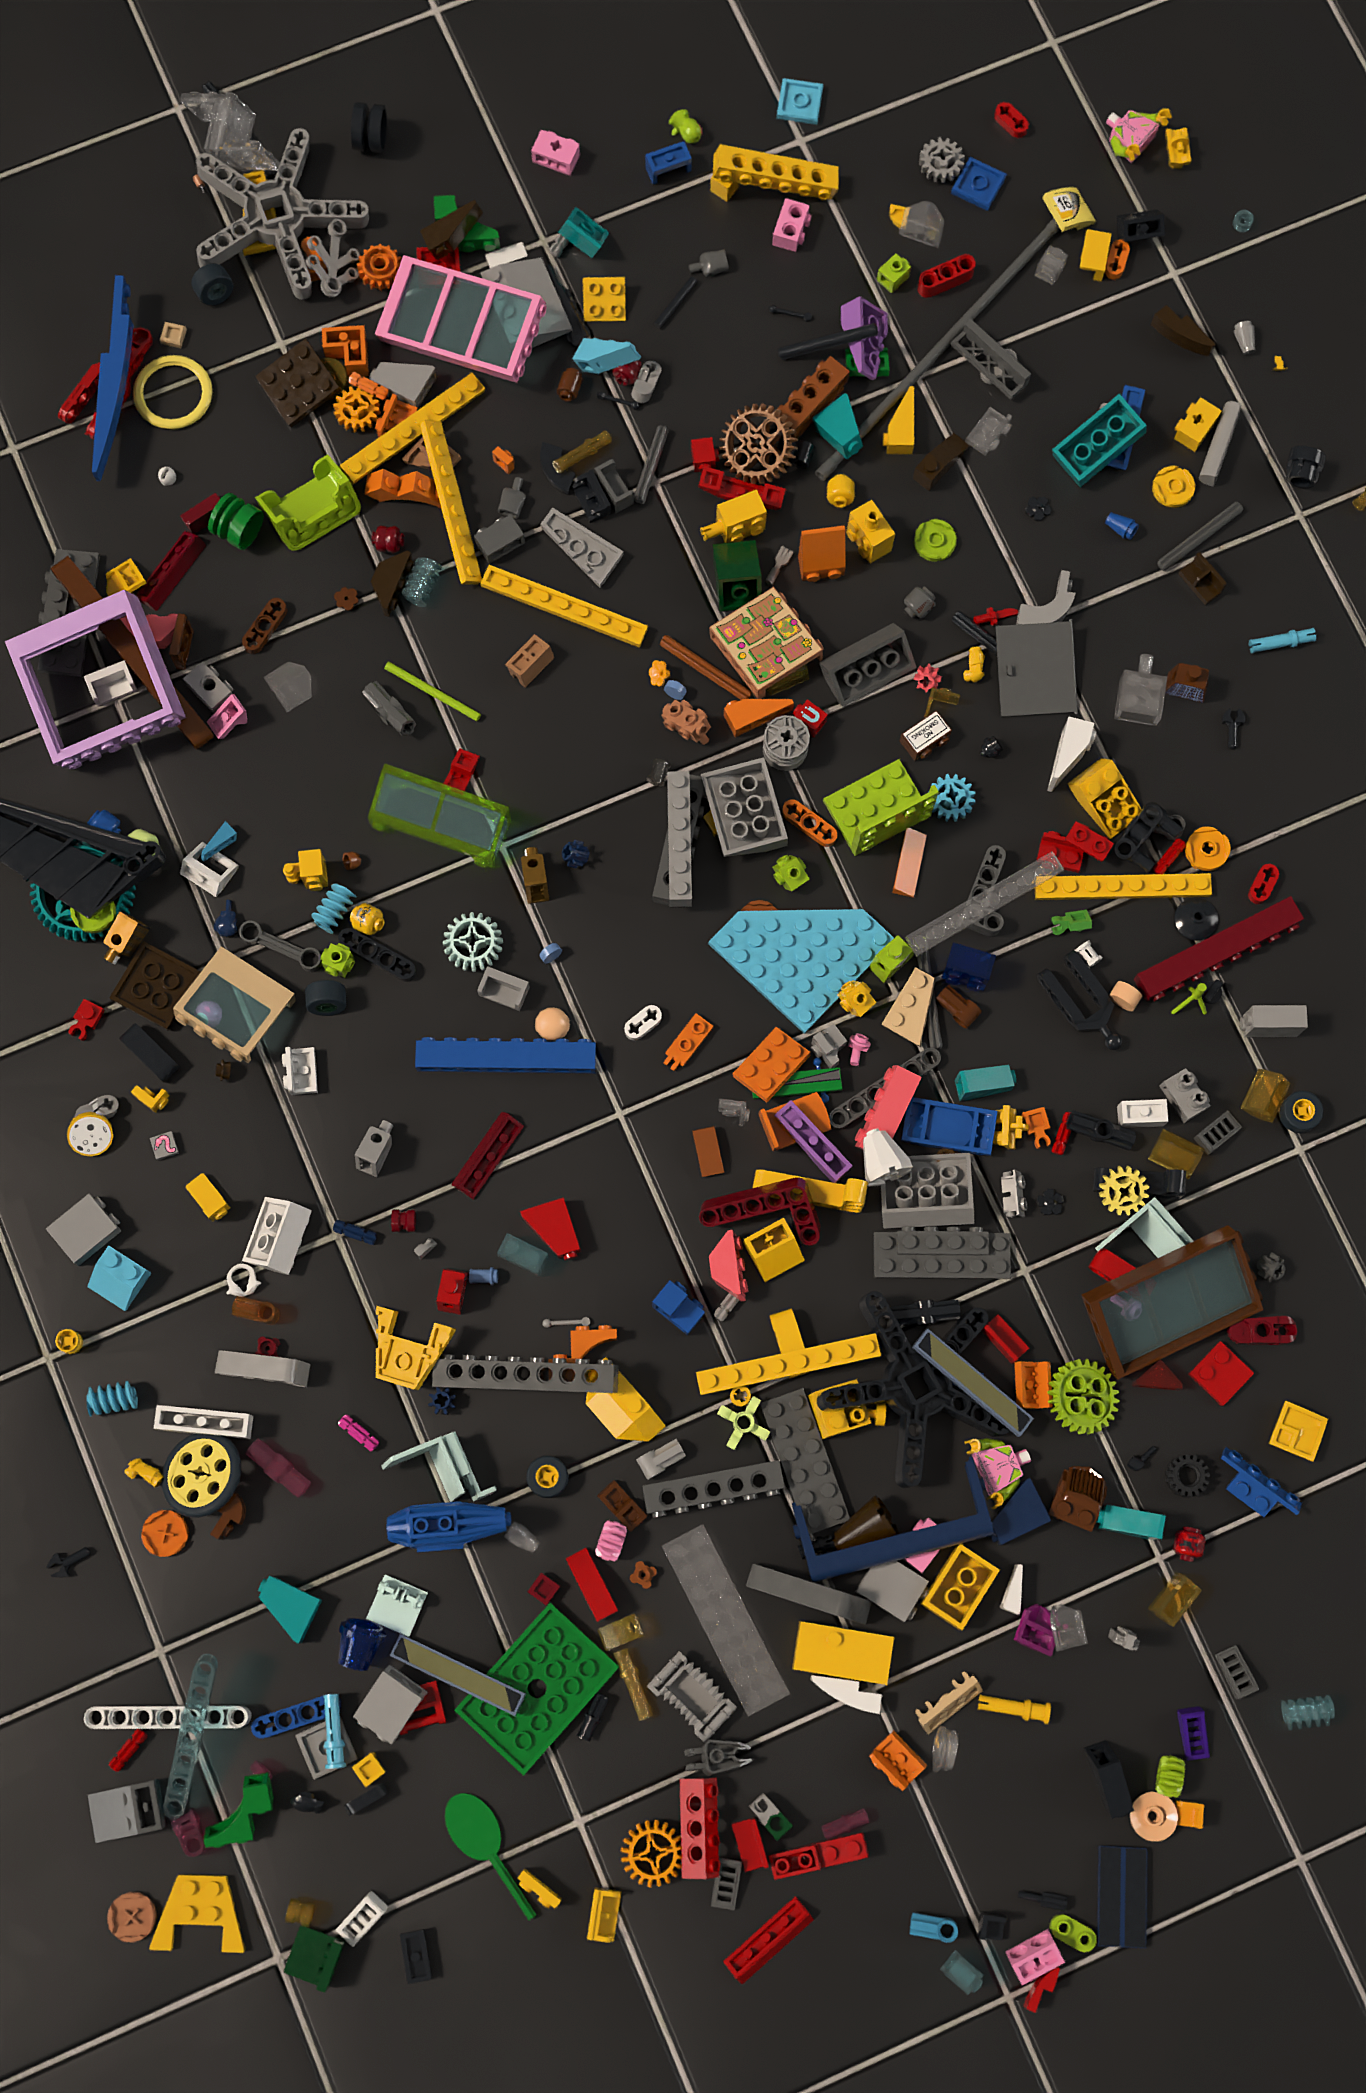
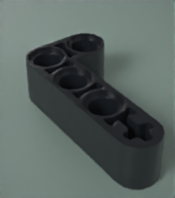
M1094 1168L1093 1191L1097 1193L1104 1191L1099 1186V1183L1106 1182L1102 1176L1106 1175L1109 1177L1111 1175L1109 1169L1117 1172V1168ZM1170 1169L1163 1173L1139 1170L1138 1177L1144 1176L1146 1178L1142 1184H1148L1149 1189L1144 1190L1149 1197L1180 1199L1185 1195L1186 1171ZM1126 1176L1118 1177L1116 1180L1124 1179ZM1136 1182L1134 1190L1138 1195V1184ZM1112 1187L1109 1188V1194H1114ZM1121 1187L1119 1190L1121 1193L1128 1192L1127 1188Z

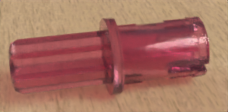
M862 1808L847 1816L841 1815L840 1819L825 1824L821 1828L824 1837L830 1839L844 1832L849 1834L850 1830L868 1824L869 1819L865 1809Z

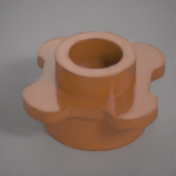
M639 1561L635 1564L636 1569L634 1573L630 1575V1581L632 1583H639L643 1588L648 1589L651 1587V1580L657 1574V1570L655 1567H648L642 1561ZM641 1573H645L646 1576L641 1577Z

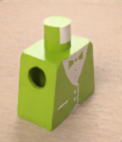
M897 935L874 957L869 969L885 983L914 956V951Z

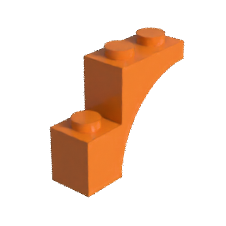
M385 469L367 474L365 495L380 502L388 500H413L441 509L434 479L418 471L401 477Z
M612 1325L598 1326V1330H589V1326H577L576 1330L571 1331V1358H567L566 1354L553 1355V1358H565L567 1363L575 1364V1359H582L594 1347L605 1342L617 1341V1329H612ZM548 1359V1363H553V1359ZM549 1368V1380H550V1379L552 1378L553 1373H552V1370ZM570 1368L566 1372V1378L571 1382L574 1379L575 1372Z

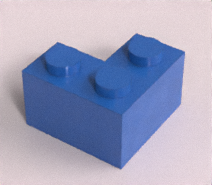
M669 1280L652 1301V1307L688 1336L705 1315V1311L702 1310L704 1306L695 1298L692 1301L687 1298V1289L677 1281L673 1283Z

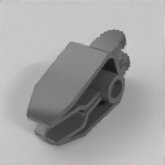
M708 1740L701 1748L684 1750L685 1756L701 1755L702 1763L686 1765V1771L703 1770V1773L710 1777L739 1769L752 1762V1759H737L734 1755L735 1752L749 1751L751 1746L740 1742Z

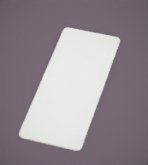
M522 242L485 254L490 268L527 256Z

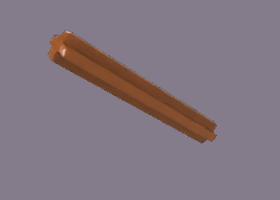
M668 635L661 639V647L740 700L750 699L752 692Z

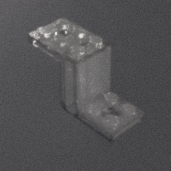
M198 92L181 94L180 102L201 121H210L204 150L208 154L232 169H279L280 162L273 157L271 152H268L260 142L250 141L256 114L236 94L226 92L225 94H217L215 92H208V94H200Z

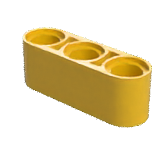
M792 1308L771 1314L770 1320L781 1354L805 1349ZM806 1373L789 1376V1378H793V1377H796V1376H799V1375H803V1374H806Z

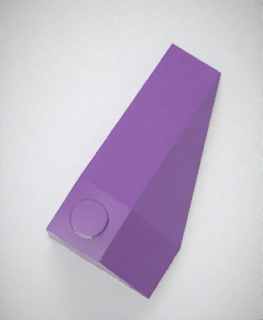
M858 297L841 306V325L843 331L875 323L878 327L877 336L848 343L859 373L874 380L876 379L880 364L879 353L884 348L882 341L888 332L887 313L864 298Z

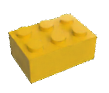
M958 1544L920 1604L958 1630H963L998 1574L999 1569L963 1545Z

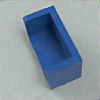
M684 141L645 155L646 170L653 185L657 183V175L682 166H685L688 173L692 168V158Z

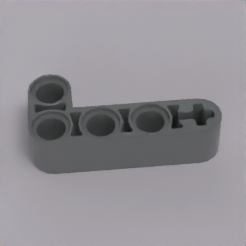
M998 845L988 848L961 915V923L965 928L988 937L998 935L1004 924L1003 917L1000 914L986 909L1006 857L1005 850ZM996 855V862L994 866L990 865L992 856ZM982 874L991 875L992 880L985 881L982 878ZM981 893L985 900L978 901L974 894ZM974 913L977 916V920H969L966 914ZM994 921L998 927L992 929L987 925V922Z

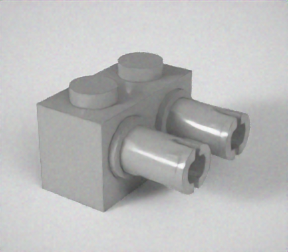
M1186 1068L1160 1085V1088L1183 1123L1211 1106L1206 1092L1199 1089L1195 1075Z

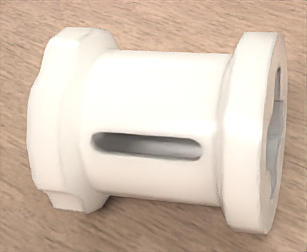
M1089 940L1074 951L1079 954L1088 968H1091L1102 957L1096 954L1090 946L1091 942Z

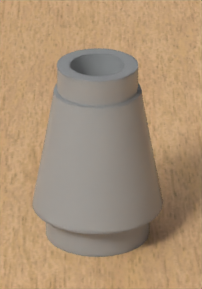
M1243 321L1234 326V334L1243 354L1255 352L1254 325L1251 324V321Z

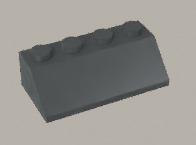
M894 623L819 662L825 681L842 707L917 668L905 632Z

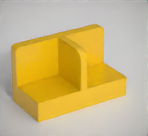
M1088 229L1081 254L1080 268L1095 271L1093 280L1102 281L1111 233Z

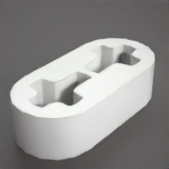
M649 1005L632 1017L624 1027L626 1037L633 1041L639 1040L655 1028L662 1019L660 1009L657 1006ZM647 1012L657 1013L655 1021L649 1019L647 1022H644L648 1017ZM640 1023L642 1024L638 1029L639 1034L629 1033L631 1025L637 1027Z

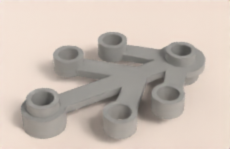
M334 219L328 226V233L331 236L329 254L318 236H311L307 241L308 248L313 251L316 250L328 268L327 274L319 264L320 260L316 255H310L305 260L307 268L314 270L321 279V289L328 297L338 296L343 284L354 282L358 278V271L353 267L348 268L340 277H336L338 269L348 263L357 262L360 256L359 251L352 248L346 255L338 259L340 238L347 230L346 224L340 219Z

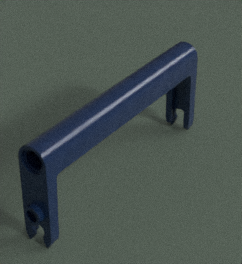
M972 1456L969 1457L968 1462H965V1470L977 1512L976 1515L817 1556L812 1546L801 1505L796 1506L795 1502L792 1503L797 1525H793L796 1539L801 1538L812 1583L994 1535L993 1525L983 1494V1490H986L982 1476L978 1477Z

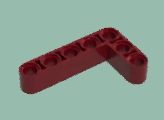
M799 1177L708 1199L702 1203L700 1209V1222L704 1226L713 1227L790 1207L801 1242L805 1245H814L820 1238V1222L808 1185L804 1179ZM800 1189L802 1193L796 1194L792 1190ZM777 1194L780 1198L772 1199L770 1195ZM756 1200L758 1201V1204L753 1205L750 1204L748 1201ZM728 1205H733V1206H735L737 1209H736V1210H729V1209L727 1208V1206H728ZM806 1209L809 1212L806 1214H802L798 1210ZM713 1211L715 1215L710 1216L707 1215L705 1212ZM812 1229L815 1233L808 1234L805 1230Z

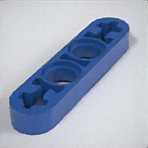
M321 1696L258 1717L253 1721L251 1731L255 1737L261 1739L324 1719L325 1709L321 1710L323 1715L319 1716V1708L315 1703L320 1701L319 1706L324 1705V1697ZM338 1697V1698H339V1711H340V1710H341V1707H342V1701H341L340 1697ZM306 1705L314 1708L315 1713L311 1719H305L302 1716L301 1711ZM283 1713H288L292 1717V1722L288 1727H283L279 1723V1717ZM274 1716V1724L278 1729L277 1731H274V1726L265 1729L266 1734H263L262 1731H257V1727L260 1725L259 1721L262 1720L264 1724L273 1722L270 1717Z

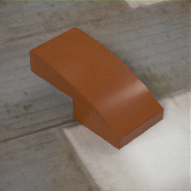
M711 1126L692 1130L701 1176L705 1177L724 1173L715 1127Z

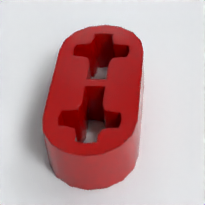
M1006 102L998 104L995 111V120L1013 137L1022 138L1025 136L1029 125L1028 120L1011 104ZM1015 125H1016V126L1022 125V129H1021L1020 127L1016 129V128H1015Z
M1265 864L1258 871L1248 892L1251 902L1262 904L1270 896L1279 877V870L1275 865ZM1269 870L1272 877L1265 882L1263 881L1266 876L1265 873ZM1262 886L1264 887L1262 890V895L1264 896L1258 898L1255 891Z

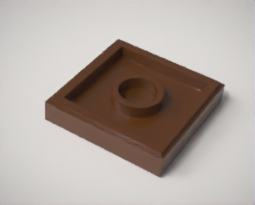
M179 613L169 655L176 669L184 671L194 631L187 616Z

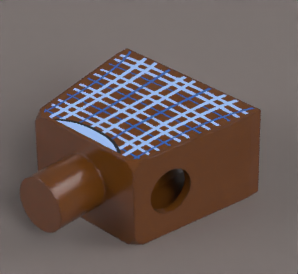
M1179 663L1168 672L1163 693L1203 703L1208 686L1209 670L1200 668L1197 665L1192 666Z

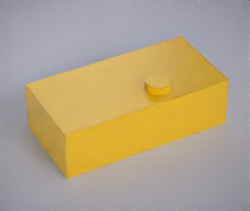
M799 1621L792 1669L887 1685L894 1637Z

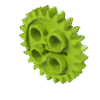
M1077 1359L1073 1362L1065 1363V1366L1059 1367V1372L1053 1374L1056 1381L1049 1382L1054 1389L1047 1391L1048 1394L1053 1396V1399L1049 1400L1048 1403L1055 1406L1051 1409V1412H1058L1055 1420L1063 1419L1062 1427L1070 1425V1432L1078 1431V1434L1086 1432L1088 1435L1094 1433V1431H1102V1427H1108V1421L1115 1419L1111 1413L1118 1412V1409L1113 1405L1120 1402V1400L1114 1398V1395L1119 1393V1391L1112 1388L1116 1381L1110 1382L1108 1380L1112 1374L1104 1375L1105 1367L1097 1369V1362L1090 1363L1089 1359L1082 1360V1362L1080 1359ZM1072 1379L1076 1383V1388L1072 1386ZM1093 1382L1095 1383L1097 1388L1096 1392L1094 1391L1092 1386ZM1066 1393L1071 1394V1395L1081 1394V1396H1083V1397H1078V1396L1069 1397V1396H1066ZM1085 1397H1100L1101 1401L1093 1398L1086 1400ZM1071 1402L1074 1404V1411L1070 1407ZM1092 1405H1093L1094 1408H1095V1415H1094L1093 1412L1091 1411V1406H1092Z

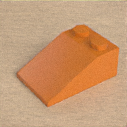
M845 525L801 531L798 560L802 581L815 582L820 578L827 577L829 579H837L844 575L846 567Z

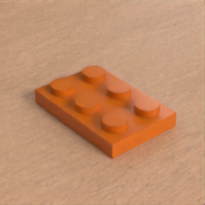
M775 1027L733 1072V1077L767 1103L811 1056L810 1051L778 1027Z

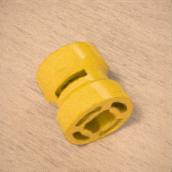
M70 1329L60 1331L55 1339L57 1348L67 1354H75L83 1346L81 1335Z

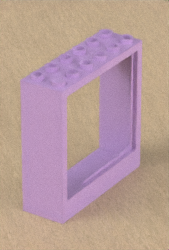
M122 590L5 641L52 762L55 765L66 767L70 770L82 766V762L86 760H97L102 757L101 754L107 751L109 753L116 752L121 749V745L137 743L141 741L140 737L147 734L149 736L156 735L161 732V728L177 726L181 723L180 720L186 718L139 598L126 590ZM127 616L163 709L138 720H129L65 748L30 659L97 630L99 624L111 619L117 620Z

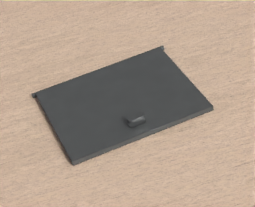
M1069 619V622L995 626L1001 717L1068 712L1078 714L1072 619Z

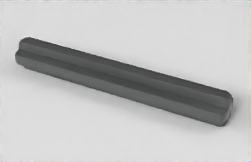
M659 425L657 427L634 495V501L637 503H645L668 435V428Z

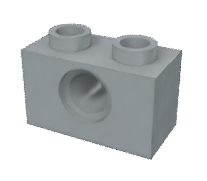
M202 662L183 679L187 687L214 714L232 694L233 688L226 680L222 682L218 678L219 673L213 666L207 667ZM208 685H216L213 690H206Z

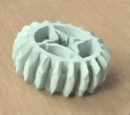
M471 912L470 918L466 919L465 914L461 915L462 921L455 918V926L448 924L447 927L451 932H444V937L447 938V940L443 941V945L447 947L444 951L445 954H451L448 959L450 962L455 961L457 968L463 963L464 971H467L468 967L471 966L472 972H476V966L480 965V969L484 970V963L492 966L490 958L494 960L499 958L495 952H502V947L499 946L503 943V939L499 937L502 933L501 930H495L497 928L496 922L490 924V917H486L483 921L482 913H479L478 917L475 918L474 913ZM476 927L487 931L490 937L486 938L485 935L477 934ZM469 928L465 936H460L459 939H456L461 931ZM472 934H474L476 939L474 950H472L470 945ZM487 945H490L484 954L477 957L478 951L481 948H487ZM455 947L469 950L470 957L463 956Z

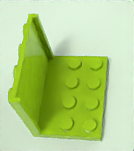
M900 759L823 798V802L854 856L906 830V827L910 828L931 817L939 791L933 785L930 787L929 793L921 796Z

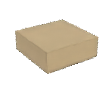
M165 322L160 343L181 348L187 331L186 326Z

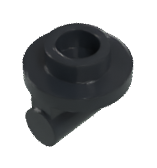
M1218 979L1214 982L1204 983L1207 989L1201 996L1203 1001L1208 1004L1218 1002L1222 996L1221 987L1223 983Z

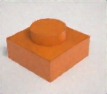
M497 446L492 451L493 461L510 474L515 469L514 457L509 451H503Z

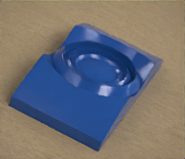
M912 1097L906 1109L901 1141L924 1147L943 1148L961 1153L991 1156L998 1111Z

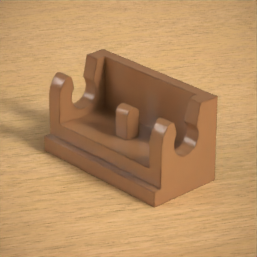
M534 634L505 665L512 677H517L521 685L526 687L555 657L551 647Z

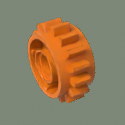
M381 244L379 246L371 245V248L368 250H363V256L358 257L357 269L359 271V278H363L364 285L369 284L371 289L377 288L379 291L385 288L390 289V286L394 283L402 258L397 256V251H392L390 246L385 247ZM384 266L382 269H377L376 267Z

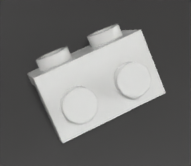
M285 1047L286 1053L282 1054L283 1067L287 1068V1075L283 1076L284 1089H288L291 1095L318 1093L315 1048L291 1049L290 1047Z

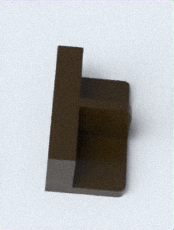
M1200 552L1195 555L1192 562L1178 573L1205 606L1222 594L1227 585L1225 580Z

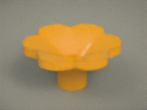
M655 660L652 663V667L649 669L651 684L662 687L665 684V680L670 677V671L666 669L664 661Z

